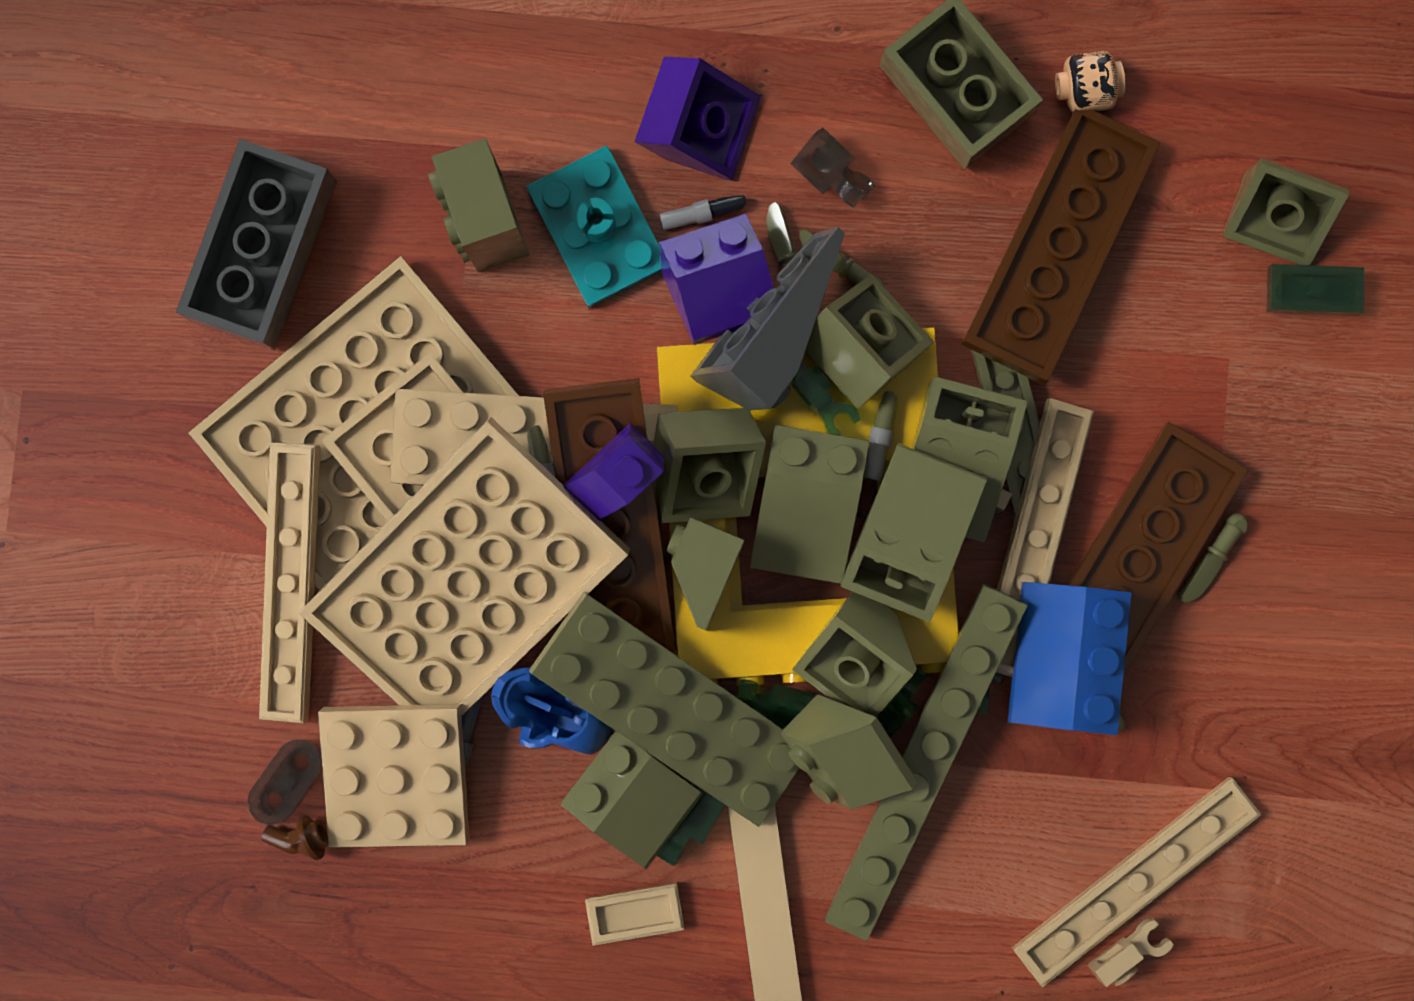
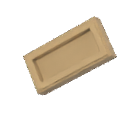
M677 882L585 898L592 946L685 930Z

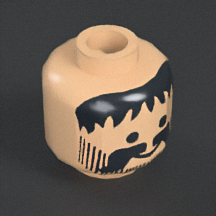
M1107 51L1075 54L1068 57L1065 61L1063 72L1056 73L1055 75L1058 100H1066L1071 112L1075 109H1092L1096 112L1113 109L1117 99L1124 97L1125 74L1121 61H1115Z

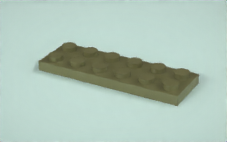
M585 592L582 593L529 669L532 675L758 827H760L799 770V767L788 755L791 748L781 735L782 728Z

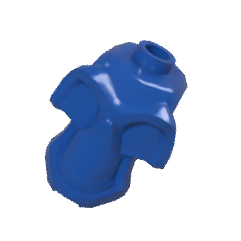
M530 668L506 672L497 679L491 694L492 704L501 720L508 727L513 729L521 727L519 740L523 746L537 749L556 744L577 752L593 755L604 747L613 733L611 727L529 672Z

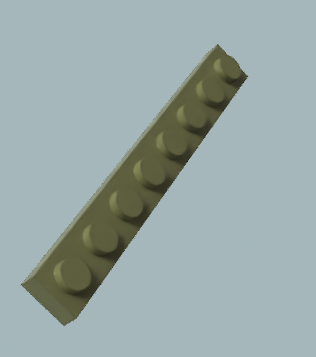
M982 584L901 755L918 781V784L910 791L879 801L830 904L824 922L862 940H868L1027 608L1025 602L986 584Z

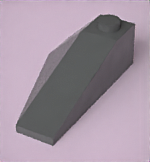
M839 227L816 232L779 272L777 281L781 285L778 288L769 290L760 299L756 297L746 308L750 311L751 316L747 322L733 334L727 329L715 342L690 377L702 386L749 411L771 409L780 405L790 392L791 388L788 385L799 371L845 233Z

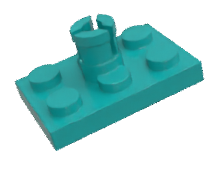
M607 145L526 186L588 309L661 273L660 246Z

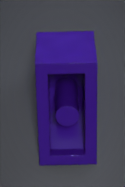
M630 422L564 484V488L600 520L628 505L664 472V456Z

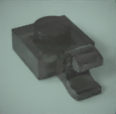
M823 127L813 134L790 163L822 194L833 188L842 200L852 208L861 199L864 200L875 187L874 183L866 175L848 168L856 158Z

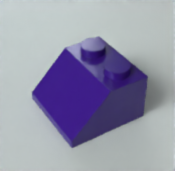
M664 57L635 143L665 160L725 180H733L761 96L701 58Z
M747 214L659 242L661 272L693 345L720 337L727 329L731 333L738 330L751 317L750 311L746 308L756 297L760 299L766 292L774 288L763 248Z

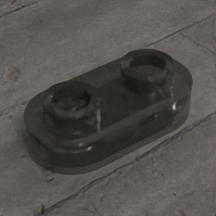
M297 739L287 742L279 749L248 795L249 811L257 821L267 825H275L289 819L323 772L321 748L315 742L308 739ZM299 753H303L309 758V766L305 771L299 770L295 766V758ZM272 791L279 793L282 797V804L278 809L272 808L268 803V795Z

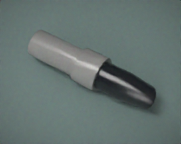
M737 195L710 201L705 199L693 202L691 206L659 213L663 230L693 223L698 225L713 221V218L740 211L746 204V197L744 195Z

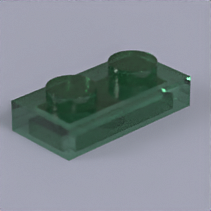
M1272 264L1268 267L1267 312L1359 316L1364 313V267Z

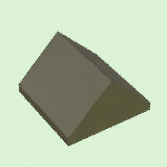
M1261 158L1243 176L1223 232V237L1309 268L1347 200L1349 189Z

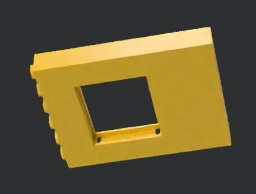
M934 327L922 328L934 343L859 409L839 391L836 384L805 352L798 373L788 385L791 389L786 399L775 408L750 410L766 441L759 477H766L775 425L868 441L883 394L886 391H891L897 397V407L892 429L894 435L891 448H888L881 478L882 482L897 443L912 448L928 385L935 376L938 377ZM715 343L657 347L661 405L678 406V412L744 408L702 386L690 377ZM877 482V492L879 490L881 482ZM736 517L698 520L737 537ZM688 521L669 523L670 540L677 524L686 527ZM738 556L708 629L705 631L696 626L672 566L678 657L716 684H718V678L736 677V686L763 685L764 675L782 674L783 683L806 682L805 679L792 669L846 598L742 605ZM953 569L930 622L887 606L896 613L915 665L921 664L922 673L942 671L959 635Z

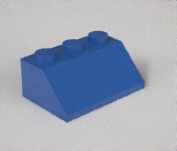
M1022 582L1020 601L1025 602L1027 608L1017 627L1008 722L1118 735L1131 592Z

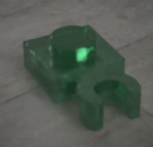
M742 679L739 681L738 695L734 696L784 730L816 695L776 683L773 684L770 691H766L756 682Z

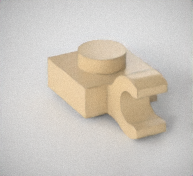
M1149 918L1142 921L1133 934L1127 938L1122 937L1088 963L1087 966L1106 987L1112 983L1118 986L1135 975L1138 971L1136 964L1144 959L1143 955L1163 956L1172 949L1174 944L1168 938L1161 940L1156 945L1149 944L1148 934L1158 926L1154 919Z

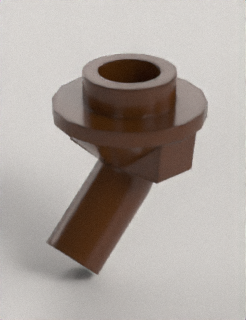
M306 815L299 818L296 828L290 832H286L273 825H268L261 837L263 842L286 853H301L314 860H320L324 857V847L329 844L328 835L322 823L318 820L313 821Z

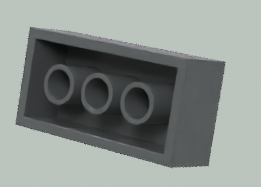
M239 139L176 313L191 322L275 351L337 180L328 169Z

